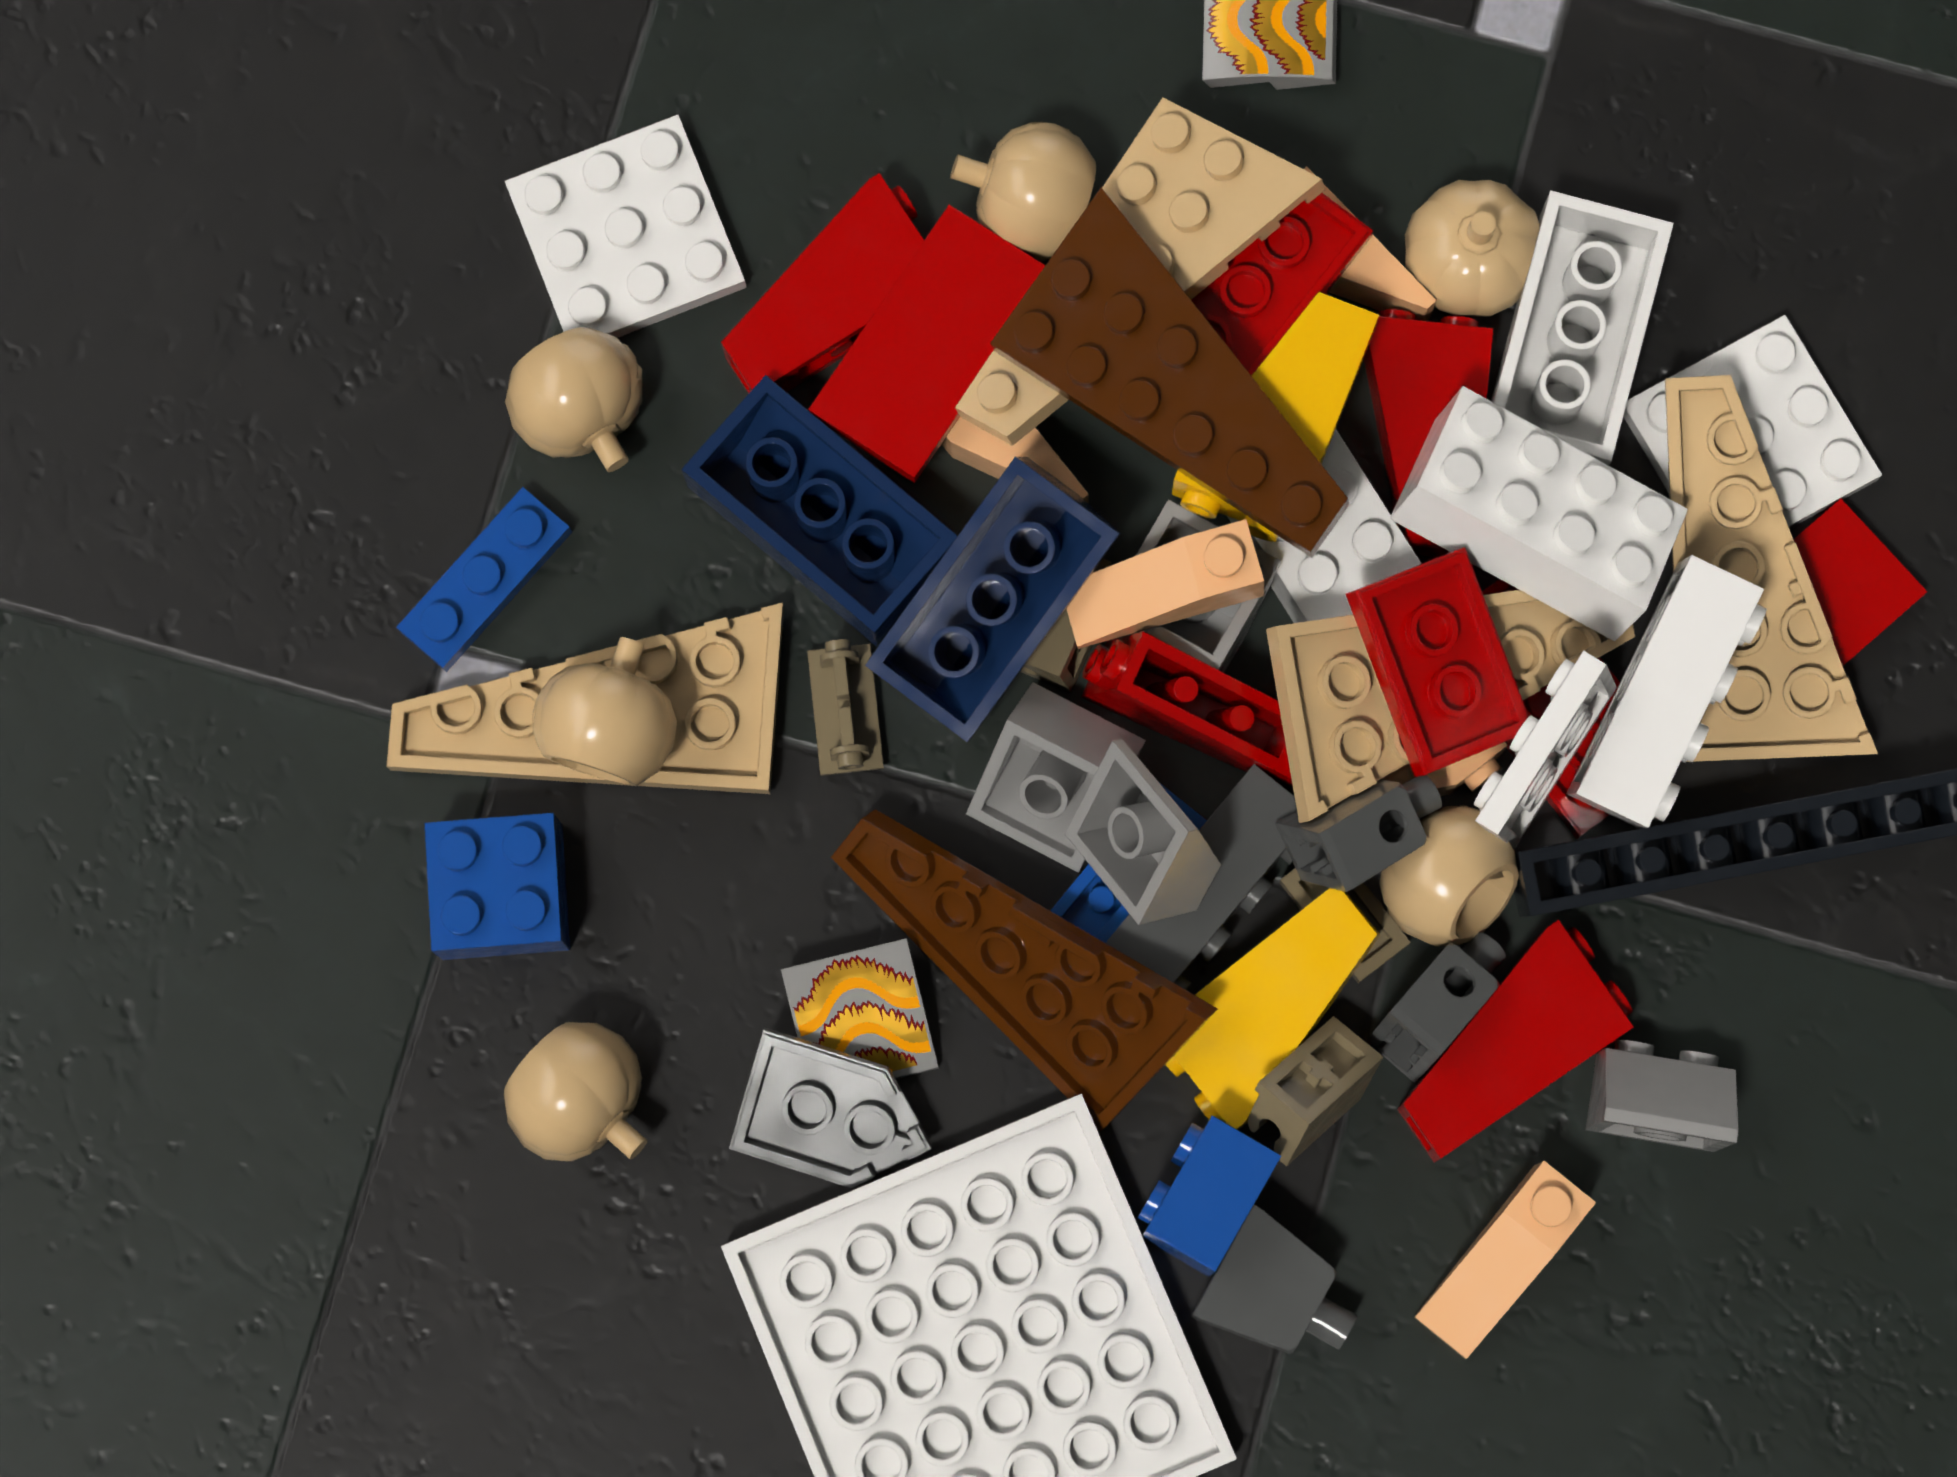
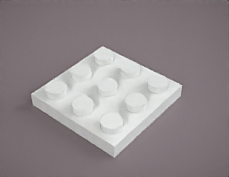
M679 115L672 116L505 180L563 332L578 327H586L618 338L747 288Z
M1786 315L1669 377L1731 375L1757 441L1758 450L1772 486L1775 488L1783 508L1782 511L1789 529L1834 505L1839 499L1843 500L1871 485L1882 476V473ZM1664 380L1627 400L1623 417L1669 493Z
M1584 650L1576 663L1568 659L1563 661L1547 686L1545 693L1551 696V702L1539 720L1530 715L1515 735L1510 749L1515 752L1516 757L1504 776L1494 771L1476 797L1474 805L1481 812L1475 821L1482 828L1505 843L1510 842L1513 849L1519 843L1617 689L1607 664Z

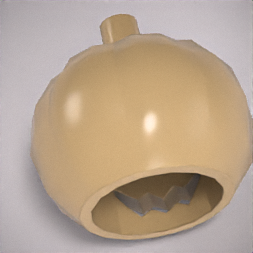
M1031 122L1011 129L996 144L988 164L958 154L954 161L950 178L980 188L976 202L979 224L1039 262H1044L1053 256L1087 208L1095 181L1096 161L1080 137L1074 135L1069 129L1055 123Z
M1457 180L1439 188L1412 214L1405 233V266L1416 280L1437 300L1435 307L1438 310L1455 316L1488 317L1513 306L1520 299L1540 229L1536 212L1505 184L1492 180Z
M586 327L574 328L555 335L534 347L512 368L505 399L512 427L532 449L552 458L582 456L595 450L607 472H613L629 461L616 436L623 433L639 413V406L642 403V368L637 364L636 356L629 346L622 344L615 336Z
M620 637L610 667L594 663L569 666L547 681L535 701L532 714L536 743L545 758L567 768L628 786H638L659 772L673 749L677 720L670 699L655 684L635 675L644 648L643 643Z
M1446 806L1421 818L1420 822L1427 836L1426 843L1382 871L1379 883L1383 901L1387 906L1389 916L1404 933L1434 946H1447L1449 943L1460 945L1471 941L1479 932L1483 933L1508 904L1519 878L1515 849H1513L1510 842L1505 843L1482 828L1475 821L1481 812L1480 810L1468 806Z
M566 1022L553 1029L525 1056L509 1078L504 1089L507 1122L522 1145L543 1159L575 1161L600 1149L609 1140L630 1160L636 1157L648 1141L626 1122L628 1115L637 1104L642 1086V1076L636 1053L621 1035L598 1023Z

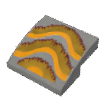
M1204 0L1202 80L1210 88L1270 82L1276 90L1336 84L1337 0Z
M907 938L781 969L797 1038L888 1066L895 1079L939 1068Z

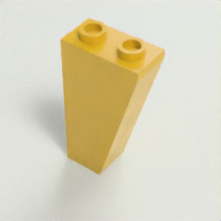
M1318 292L1254 372L1252 378L1322 465L1373 336L1379 314ZM1177 470L1173 481L1172 495L1182 499L1180 505L1184 509L1210 519H1215L1218 513L1239 521L1246 519L1252 536L1269 542L1277 541L1278 535Z
M1332 888L1326 890L1195 994V996L1218 1008V1010L1172 1057L1166 1066L1176 1077L1186 1071L1201 1090L1194 1097V1101L1208 1120H1210L1211 1116H1214L1236 1130H1239L1248 1123L1249 1114L1259 1096V1093L1255 1091L1258 1082L1308 1039L1380 937V933L1347 892Z

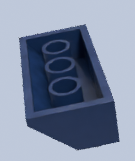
M766 375L681 469L689 489L876 647L883 641L957 538L954 532Z
M1015 456L865 666L963 740L970 742L1121 533L1082 497L1030 458Z

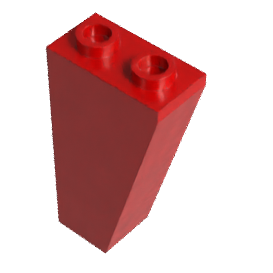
M880 173L870 178L721 341L727 362L748 394L765 375L785 392H788L843 358L924 241L912 223V220L918 217L917 212L909 197L899 185L890 189Z
M1386 309L1378 312L1379 318L1364 356V363L1393 510L1434 420L1460 388L1464 386L1487 399L1493 328L1478 327V321L1463 316L1443 317L1441 323L1416 320L1414 313L1405 310ZM1396 523L1418 558L1432 560L1449 553L1448 550Z
M1144 631L1108 640L1105 646L1099 644L1095 647L1082 673V678L1088 680V683L1081 698L1245 772H1248L1253 764H1255L1287 791L1294 793L1278 700Z
M1558 919L1535 939L1500 982V986L1456 1036L1398 1107L1397 1110L1434 1163L1634 1028L1627 1018L1633 1012L1627 998L1613 981L1609 980L1603 984L1589 964V962L1595 959L1594 953L1576 928L1571 927L1566 931Z

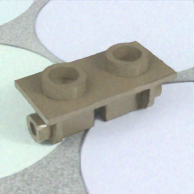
M838 639L826 642L825 649L808 650L820 775L884 769L874 673L865 666L872 656L871 645L851 646L850 640Z

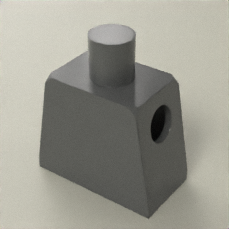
M1427 775L1415 777L1404 784L1380 779L1373 786L1328 808L1327 812L1311 821L1299 823L1298 814L1295 812L1275 822V825L1301 880L1348 892L1423 846L1427 841V836L1420 819L1442 807V800L1435 784Z
M1479 932L1471 941L1467 942L1462 949L1453 943H1449L1392 1008L1366 1042L1416 1083L1500 986L1497 979L1491 974L1506 958L1503 948L1494 939L1482 932Z
M1255 1205L1251 1208L1191 1314L1192 1318L1202 1323L1288 1354H1292L1295 1351L1305 1331L1339 1350L1358 1316L1325 1297L1338 1272L1264 1210Z

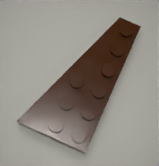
M1101 187L990 344L993 350L1312 558L1349 506L1348 497Z
M876 809L859 821L831 856L843 871L1068 1099L1082 1094L1093 1122L1100 1131L1123 1111L1218 1010L1213 1005Z

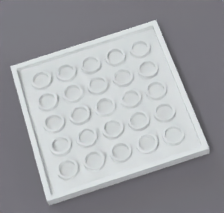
M1082 1094L721 1246L814 1477H1196L1237 1459Z

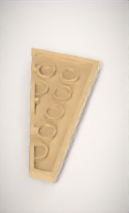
M1163 97L1102 187L1190 300L1229 269L1228 262L1257 238L1263 241L1281 227L1279 220L1301 202L1305 201L1309 204L1325 191L1323 180L1318 176ZM993 350L955 409L961 418L1013 446L1069 399Z
M1731 375L1665 378L1670 500L1688 509L1672 547L1673 572L1680 561L1691 555L1696 556L1763 588L1764 591L1757 604L1767 608L1764 619L1751 643L1744 642L1742 646L1737 645L1729 661V664L1737 667L1738 671L1724 700L1721 703L1716 701L1714 705L1708 704L1700 723L1708 726L1709 731L1693 762L1878 754L1858 707L1857 698L1850 680L1846 676L1832 640V634L1797 544L1794 542L1786 522L1778 495L1772 486L1758 450L1757 441Z
M1521 590L1483 595L1523 700L1539 692L1540 688L1549 684L1565 659L1576 663L1583 650L1595 658H1599L1635 637L1632 624L1616 641H1613ZM1354 615L1279 625L1266 629L1299 823L1308 822L1327 812L1328 808L1351 795L1359 794L1376 784L1381 778L1410 763Z
M783 602L763 607L761 611L731 619L724 617L705 622L704 626L666 636L659 634L636 640L643 643L644 648L635 675L655 684L670 699L677 720L673 749L659 772L638 786L759 794L771 793L784 619ZM617 645L566 659V662L535 670L528 668L509 673L508 677L473 686L466 684L393 703L386 767L390 771L624 785L567 768L545 758L536 743L532 722L535 701L552 676L566 667L586 663L610 667Z

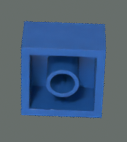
M554 813L424 823L431 951L442 960L570 950L563 824Z
M1211 1116L1204 1129L1192 1123L1170 1161L1181 1167L1173 1184L1169 1186L1159 1180L1138 1216L1140 1220L1149 1224L1142 1236L1143 1239L1210 1277L1217 1270L1280 1160L1281 1155L1214 1116Z

